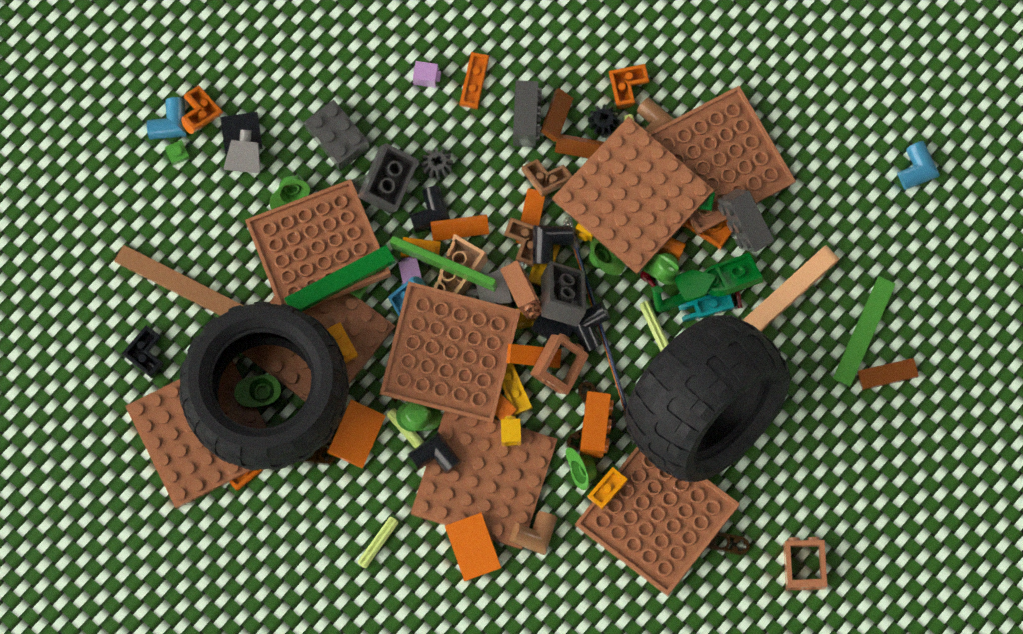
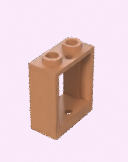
M516 260L501 268L502 275L519 310L527 320L538 317L541 314V303L527 273Z
M561 333L559 335L551 334L530 375L558 394L568 395L589 354L584 351V347L571 343L569 341L570 338ZM560 344L576 354L563 382L546 371Z
M799 537L788 538V541L783 543L786 591L825 590L827 588L825 540H819V537H808V540H800ZM791 547H819L820 579L792 580Z

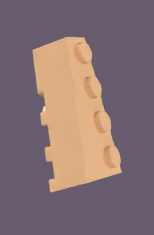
M456 234L453 235L446 258L481 272L488 261L486 252ZM440 269V274L434 288L465 295L472 282Z

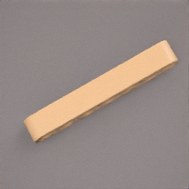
M825 245L745 317L743 321L763 331L829 271L840 258Z

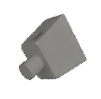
M240 130L239 141L231 140L224 170L261 174L259 143L251 142L252 131Z
M500 269L486 274L496 279L498 287L495 292L477 284L476 289L466 291L467 297L512 307L509 288Z

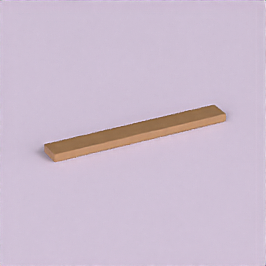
M125 245L122 246L114 260L115 263L219 316L228 312V309L242 305Z

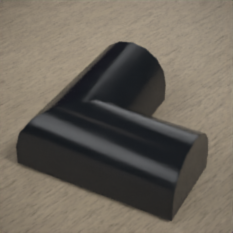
M431 186L422 191L427 209L410 214L415 233L431 229L430 222L450 219L440 186Z
M533 225V264L553 262V245H571L574 239L573 228L571 226Z
M603 301L586 309V313L577 327L571 325L585 352H589L603 344L595 329V326L611 319Z
M146 325L122 352V355L150 378H154L162 370L164 363L150 353V351L162 337Z
M439 431L407 454L418 470L435 459L447 474L462 463Z

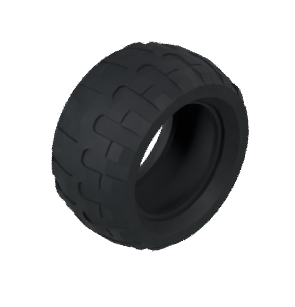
M261 301L245 306L238 305L228 309V312L218 318L214 317L204 326L205 329L199 336H196L191 342L180 370V403L189 427L200 443L221 460L248 470H279L308 459L334 435V431L342 421L346 410L349 394L348 373L344 357L336 340L314 317L285 304L278 305ZM276 345L287 348L300 356L311 370L310 392L299 412L283 424L264 429L246 427L230 419L221 410L218 398L220 379L227 365L237 355L252 347Z
M716 315L704 318L675 337L644 371L635 385L627 404V431L633 437V441L639 450L663 472L685 482H699L709 479L738 460L771 424L783 405L789 390L790 372L788 363L781 356L774 342L755 326L739 320L733 315Z

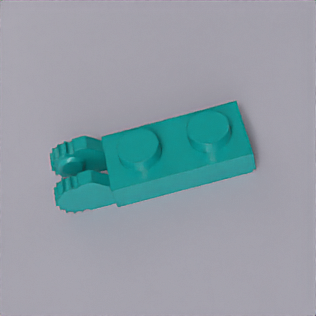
M731 294L726 296L707 295L678 306L679 311H685L692 307L695 309V313L686 314L682 317L683 322L704 318L735 308Z

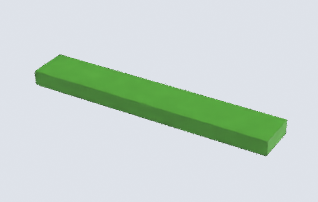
M392 236L390 240L392 249L493 292L498 287L496 279L398 237Z
M878 276L833 376L834 380L851 386L896 285L895 283Z

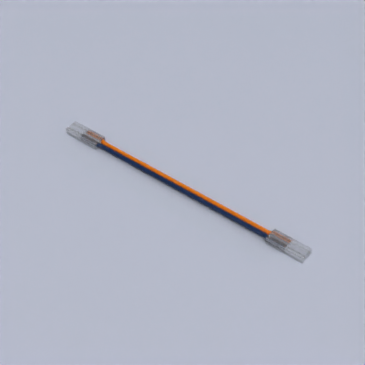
M566 217L563 221L564 226H571L574 231V239L570 245L572 252H575L580 270L585 271L579 251L580 244L571 217ZM585 271L587 294L591 306H594L596 302ZM601 323L597 326L622 402L623 416L626 422V398ZM630 435L631 442L633 445L635 444V442L633 441V437Z

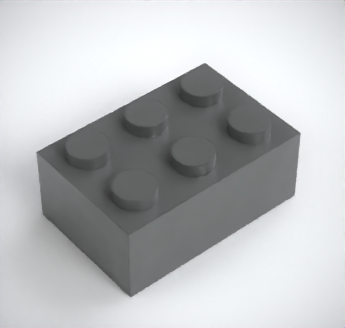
M516 80L513 146L536 147V141H540V124L537 123H540L541 106L537 105H541L542 88H538V81Z
M332 100L304 121L305 129L340 171L370 149L369 141L335 100Z
M387 143L383 144L375 155L357 197L390 214L397 211L419 160Z
M735 189L717 200L719 211L722 215L726 216L728 220L727 226L731 232H734L736 236L735 242L740 249L757 252L774 242L749 190Z
M549 261L541 275V316L577 327L586 313L585 271Z

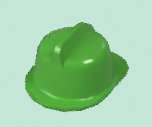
M298 175L283 178L279 188L270 198V208L274 209L308 196L310 193L308 183L301 180Z
M596 238L591 241L589 259L592 265L610 275L622 274L625 264Z
M657 253L643 268L646 273L666 285H674L676 276L680 274L677 258L669 253Z
M269 374L244 378L237 383L234 389V396L237 402L245 407L269 405L274 403L281 393L279 381Z
M407 402L397 410L396 420L399 426L406 431H430L439 426L442 414L438 409Z
M568 447L566 449V458L573 481L578 488L586 490L589 482L594 480L597 475L594 459L588 455H579L576 450Z

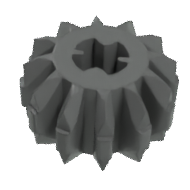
M437 147L434 148V152L428 150V155H423L422 157L424 161L421 163V167L425 168L423 170L424 174L429 173V178L431 179L434 175H436L437 180H440V175L446 178L447 172H452L451 165H453V160L450 159L451 154H445L444 148L440 152H438ZM440 161L441 164H437V166H434V163Z

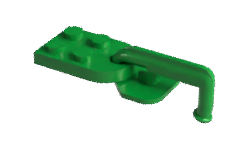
M746 253L712 265L704 272L689 270L677 275L675 283L680 294L662 300V287H652L655 309L657 312L663 313L677 308L681 304L707 295L726 296L763 283V277L750 253Z

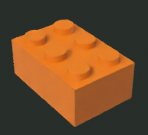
M587 391L579 455L603 458V454L607 453L609 438H606V434H610L612 419H608V415L612 416L614 400H610L611 394Z

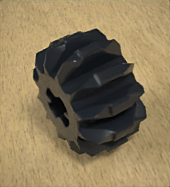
M605 104L602 106V109L596 106L595 111L591 110V117L588 118V122L591 123L589 129H595V135L601 132L602 137L605 136V132L611 135L612 130L615 131L618 128L617 124L620 123V119L617 118L618 112H613L612 106L606 109ZM604 118V121L605 119H607V122L603 123V121L600 122V120Z

